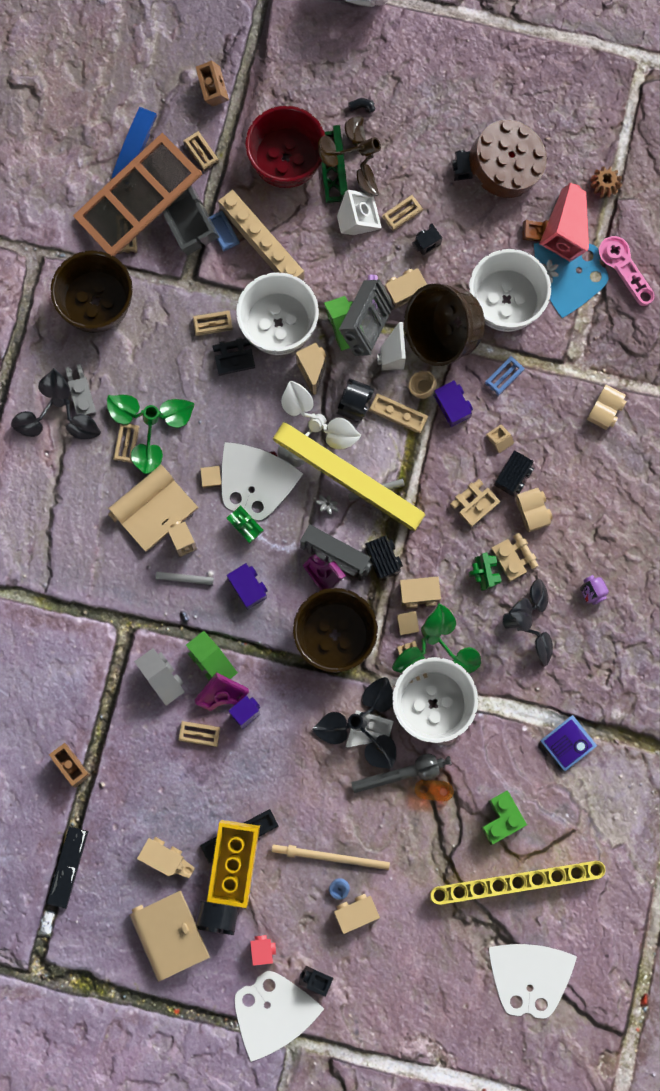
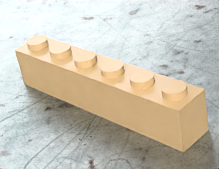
M231 190L218 201L219 209L223 210L225 216L275 273H287L301 280L304 279V270L234 190Z

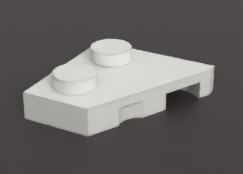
M356 710L355 714L360 715L362 711ZM372 714L364 716L367 721L365 729L375 740L382 734L390 736L393 720ZM351 728L346 747L365 745L372 741L362 731H355Z

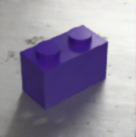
M454 380L434 390L433 394L450 427L471 418L473 411L471 403L463 397L464 391L460 384L457 385Z
M247 563L227 574V579L246 609L249 610L267 599L266 592L268 590L263 582L259 583L255 578L258 574L253 566L248 567Z
M246 695L228 711L237 724L244 729L260 715V705L253 697L249 699Z

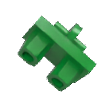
M241 505L226 518L249 544L264 532Z
M482 553L474 558L475 563L472 564L473 571L468 572L469 577L475 576L476 583L480 582L481 591L488 590L502 582L500 574H492L491 571L492 567L497 566L496 556Z

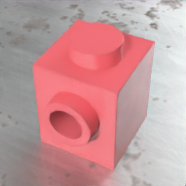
M266 935L254 936L255 940L251 941L253 966L273 964V955H276L275 943H271V939H267Z

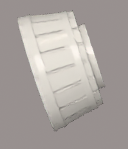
M504 249L489 254V256L484 257L476 265L470 278L469 292L479 301L484 312L486 325L499 331L510 332L526 327L537 320L544 312L551 296V282L545 267L534 256L520 250ZM505 295V296L507 297V296L510 295V296H511V299H510L511 303H510V304H508V303H505V304L502 303V301H503V297H502V296Z
M269 273L259 276L245 287L239 297L236 312L239 327L251 344L265 353L284 355L299 349L310 338L317 324L319 308L313 291L300 278L287 273ZM281 318L283 326L276 328L273 321L274 319L278 320Z
M432 657L419 660L402 672L403 674L398 678L393 691V709L399 723L409 734L422 741L440 743L452 740L468 729L477 712L478 693L472 677L468 672L466 673L462 666L448 659ZM427 673L428 677L424 678L423 674ZM437 699L438 708L433 707L430 709L428 700L433 701Z

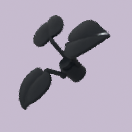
M55 368L45 375L38 384L39 391L44 396L51 398L42 414L36 418L32 412L24 411L18 413L11 421V427L25 436L35 437L41 434L43 425L39 421L42 420L52 404L56 407L66 405L67 420L69 421L66 430L70 435L78 439H92L101 434L96 422L91 417L77 414L71 418L70 401L68 400L70 387Z
M538 579L532 583L530 588V597L534 605L532 606L527 598L519 600L509 613L503 615V625L506 629L517 628L518 631L537 635L535 648L545 667L552 656V639L547 632L541 634L530 629L532 626V611L537 608L539 612H544L548 605L546 586L541 579Z
M384 677L371 683L363 693V704L371 707L369 710L361 712L360 715L352 714L348 718V723L343 714L330 712L312 730L323 741L335 745L346 741L348 738L346 729L352 728L355 731H362L372 741L365 748L364 755L367 762L378 768L391 769L397 757L394 741L384 734L378 736L375 740L366 731L367 721L364 718L365 715L373 712L374 709L378 712H385L393 706V689L389 679Z

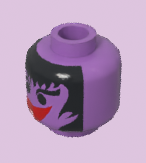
M592 575L583 580L584 584L580 587V591L587 603L596 605L607 599L606 596L609 590L601 577L595 578Z

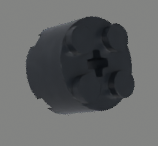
M349 378L347 388L343 391L336 414L357 422L359 420L362 421L368 409L365 404L371 399L374 389L367 384Z
M200 901L196 918L198 930L234 935L238 907Z

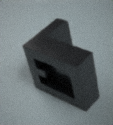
M306 966L299 976L298 984L326 997L334 978Z

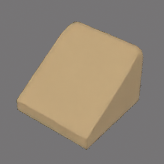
M502 425L486 434V437L499 453L514 444L512 435Z
M416 611L397 615L400 636L419 632Z

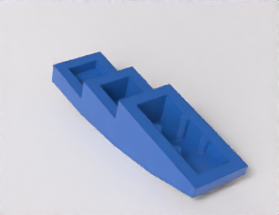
M139 107L120 151L111 179L143 151L150 137V130L157 118L156 113ZM134 173L123 184L128 186Z

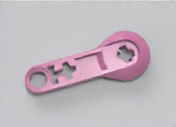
M618 236L605 238L599 247L601 260L617 271L639 305H650L654 300V292L632 261L628 243ZM612 248L619 250L617 252L618 255L611 253ZM633 279H634V280H636V279L639 280V282L637 283V285H636V284H633V285H632V284H631V281H632ZM638 286L639 288L643 286L644 288L637 293L636 291L638 290ZM641 293H648L650 300L647 302L643 301L640 297Z

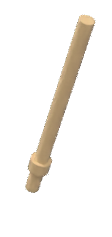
M273 844L272 846L273 853L286 854L287 857L292 858L299 856L389 870L390 862L300 849L293 845L287 847Z

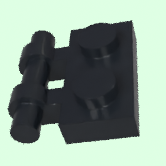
M240 337L236 338L235 341H221L219 344L212 345L214 352L221 351L222 355L215 356L219 376L255 368L252 349L244 350L243 347L250 345L246 338L242 339ZM238 348L236 352L227 353L228 349Z

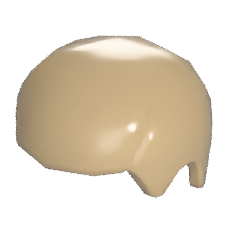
M419 371L410 378L408 388L415 397L426 399L434 394V390L437 388V381L431 372Z

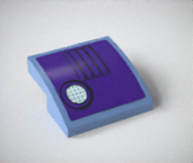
M573 715L540 740L564 771L568 770L597 747V744Z

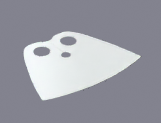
M225 442L222 460V498L224 505L233 511L241 505L255 520L266 518L291 492L303 473L283 459L261 449ZM250 486L255 488L253 493H250L248 490ZM233 492L240 493L242 500L239 504H233L230 501V495ZM253 502H262L264 506L263 511L255 513L252 510Z
M529 944L489 947L492 971L505 1011L515 1016L530 1013L535 1018H548L556 1009L565 991L577 956L561 950ZM528 985L533 986L532 992L527 991L526 987ZM515 995L520 996L523 1000L520 1008H513L510 1004V999ZM539 998H544L547 1001L548 1006L544 1011H539L535 1007V1001Z
M272 971L264 972L257 977L254 985L244 986L235 995L237 1019L251 1062L265 1057L293 1041L324 1010L305 991L285 977ZM266 979H272L275 982L276 987L271 992H267L263 988V982ZM245 994H252L255 998V1003L250 1007L245 1006L242 1002ZM267 1001L271 1004V1007L268 1009L264 1007V1003Z

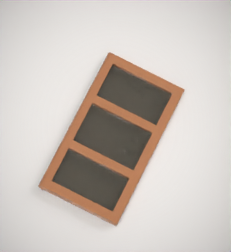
M161 133L78 210L73 217L108 254L115 257L203 175L202 171Z

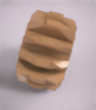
M604 166L601 167V171L596 169L595 175H592L590 179L592 181L591 188H595L594 194L600 192L601 198L604 194L608 198L612 194L616 195L618 189L622 186L620 183L622 176H617L618 170L613 172L611 166L608 170Z

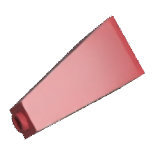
M572 183L562 188L539 243L569 262L589 249L586 191Z

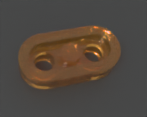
M420 780L416 783L414 792L418 798L423 800L446 802L452 798L454 789L450 783L445 781ZM426 786L428 789L427 793H422L420 788ZM442 788L447 790V794L444 796L440 794V789Z

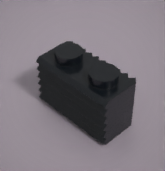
M514 450L496 479L494 486L511 496H514L516 492L520 494L525 485L522 481L525 477L529 478L534 470L532 467L534 461Z
M385 535L365 543V549L368 556L371 557L370 561L379 581L401 573L400 568L403 565L400 557H395L394 555L395 545L392 539L388 540Z

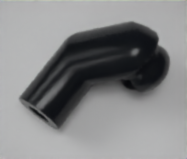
M359 98L348 102L350 111L363 107L366 108V112L371 113L376 109L374 101L370 99Z

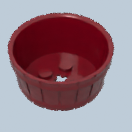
M277 106L264 111L250 125L245 142L247 156L253 168L267 183L279 188L297 187L311 179L322 163L318 151V141L321 137L325 136V132L319 121L308 111L295 106ZM284 153L287 155L291 154L289 162L286 160L282 161L281 158H283Z

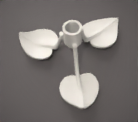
M293 381L288 383L282 396V407L292 416H297L301 413L302 416L311 418L308 422L309 431L305 434L307 437L312 432H319L323 429L327 433L326 443L330 447L339 450L348 448L359 440L361 434L346 419L335 418L327 426V420L322 414L305 413L313 408L312 396L300 384ZM279 445V458L294 467H299L306 463Z

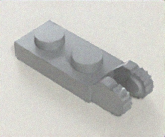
M77 364V372L80 375V379L73 380L70 367L65 368L76 413L87 416L96 414L88 381L84 376L81 364Z

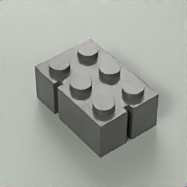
M192 186L163 211L181 250L186 255L202 248V243L207 245L220 238L205 207L202 205V201Z

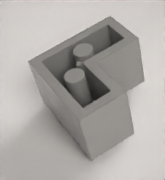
M152 648L134 661L165 705H168L185 692L181 687L184 683L177 674L173 676L172 672L175 670L161 652L157 654L154 648Z

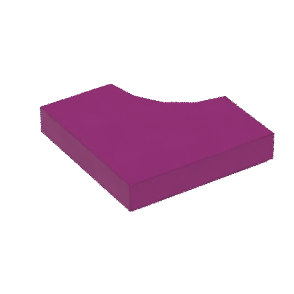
M315 554L309 557L303 564V567L320 590L335 588L346 576L335 561L331 563L324 562Z
M216 672L195 698V704L209 711L223 704L236 705L249 693V689Z

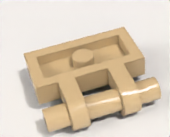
M480 479L474 483L471 482L467 486L468 488L462 494L456 495L455 500L450 503L454 509L459 505L464 508L459 514L471 528L501 502L489 488L483 492L479 490L483 485ZM474 494L476 498L469 503L466 499Z
M520 533L513 536L517 542L514 545L507 539L491 548L509 582L527 573L524 567L526 564L529 563L531 569L538 567L535 560L536 556L534 553H531L527 546L528 542L525 538L523 539ZM518 549H521L525 556L522 560H520L516 553Z

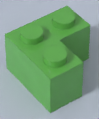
M343 296L324 303L328 320L333 327L335 338L341 351L350 348L339 328L352 305V301L348 302L347 298Z
M205 631L186 644L190 650L187 654L201 671H207L205 676L209 681L216 672L229 679L238 673Z
M508 790L489 800L498 819L483 826L481 829L490 845H493L527 826Z

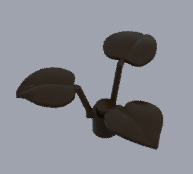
M364 117L350 118L345 123V133L347 138L356 147L336 152L333 140L328 136H323L318 141L320 158L328 167H335L338 165V155L359 150V153L362 156H367V158L360 164L361 169H358L356 172L358 184L364 192L379 196L374 174L366 163L371 158H374V153L381 150L380 141L376 137L366 140L363 126Z

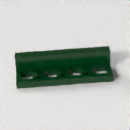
M333 125V131H326L325 136L333 137L336 152L343 151L340 125ZM344 154L337 156V169L335 167H328L326 170V165L323 161L321 163L326 203L342 202L345 192L348 190ZM331 169L338 175L334 181L327 177ZM332 187H335L339 190L340 196L329 197V191Z

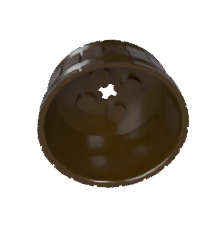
M94 250L76 253L72 257L67 258L55 271L50 289L52 303L58 314L77 329L89 333L108 331L117 326L126 316L133 293L131 276H129L130 274L124 264L122 265V262L116 257L111 256V254ZM92 297L101 298L98 306L90 303L93 301Z
M427 284L419 288L412 295L405 310L404 330L408 344L411 346L410 348L421 361L432 366H445L456 362L477 348L484 335L485 316L479 301L470 292L445 284ZM458 317H460L459 319L460 321H462V324L459 325V328L457 327V324L454 323V320H456Z
M329 588L312 594L301 604L294 618L293 637L299 653L307 662L323 671L343 672L355 668L367 659L376 644L378 625L374 611L369 607L370 605L365 599L350 590ZM333 630H337V633L341 634V637H338L336 641L333 640V637L329 636V634L333 633Z

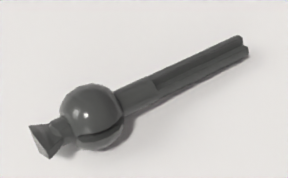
M429 753L422 754L415 760L414 765L353 781L351 784L354 793L415 776H419L420 779L425 781L433 780L440 774V768H444L445 765L451 766L452 762L450 756H447L446 759H436L435 755Z

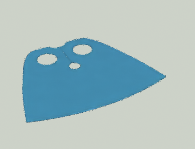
M534 243L535 258L539 263L547 266L548 260H551L552 266L558 265L555 270L558 273V277H553L550 287V301L562 318L590 300L609 280L606 269L600 264L599 250L595 245L589 244L588 250L594 255L591 261L583 260L582 255L569 262L539 243ZM580 267L582 272L577 273L576 268ZM593 271L601 273L602 278L599 282H593L590 279V274Z

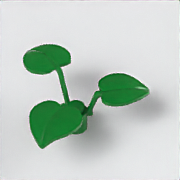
M108 395V412L115 422L128 425L132 422L133 418L137 419L143 415V421L148 425L147 445L138 444L131 452L132 463L143 474H150L160 466L163 458L161 448L158 445H150L152 425L157 423L159 417L160 419H165L166 424L172 428L185 426L190 420L194 408L193 402L171 399L162 403L160 411L157 407L149 405L138 413L140 405L133 396Z
M439 603L421 627V633L424 637L421 639L422 651L418 647L408 648L395 660L392 669L402 673L411 664L413 665L419 660L426 659L423 656L426 652V643L434 645L439 642L450 657L454 659L452 661L462 666L468 674L480 667L481 656L476 649L470 647L461 649L455 656L445 645L440 636L441 634L448 635L453 632L456 627V619L448 608Z

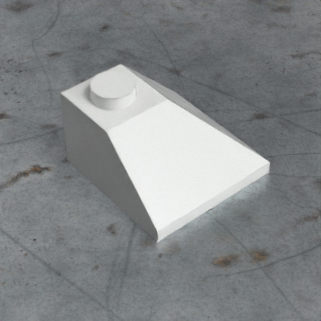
M347 190L337 214L341 233L357 235L381 229L374 195Z
M403 322L397 324L381 346L380 353L377 354V363L381 365L382 371L404 369L406 356Z

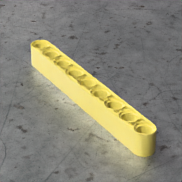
M283 422L274 435L273 440L277 444L408 529L416 531L425 516L423 511L289 424Z
M591 861L438 886L431 890L430 899L434 904L442 905L594 880L604 876L605 866L600 861ZM594 864L600 868L597 876L593 875L590 871L591 866ZM575 867L580 870V877L578 879L573 878L571 875V870ZM554 871H558L561 874L559 882H555L551 878ZM534 874H539L542 878L539 885H535L532 882ZM515 877H519L522 880V886L518 889L512 884ZM496 880L501 881L503 884V888L499 892L493 889V883ZM477 883L483 886V893L480 895H476L473 891V887ZM456 887H461L464 890V895L461 898H456L453 894ZM436 890L444 892V899L440 902L434 899V892Z

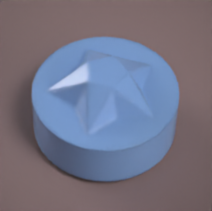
M341 878L333 880L329 887L330 895L338 900L346 898L350 891L348 882Z

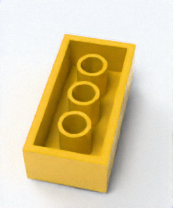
M226 820L219 822L207 902L247 908L260 826Z

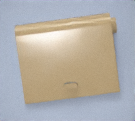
M160 465L108 508L110 510L108 515L114 522L119 521L143 550L147 552L169 533L167 529L171 528L170 525L178 521L183 522L198 509V506L174 481L170 473Z
M181 891L145 908L143 905L132 909V914L129 916L158 982L210 958Z

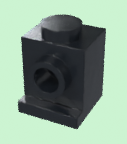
M459 150L455 152V160H452L453 171H455L454 181L473 178L469 161L470 151Z
M431 223L427 231L424 229L416 235L417 237L412 242V245L417 252L420 251L422 255H425L441 245L442 236L433 223Z

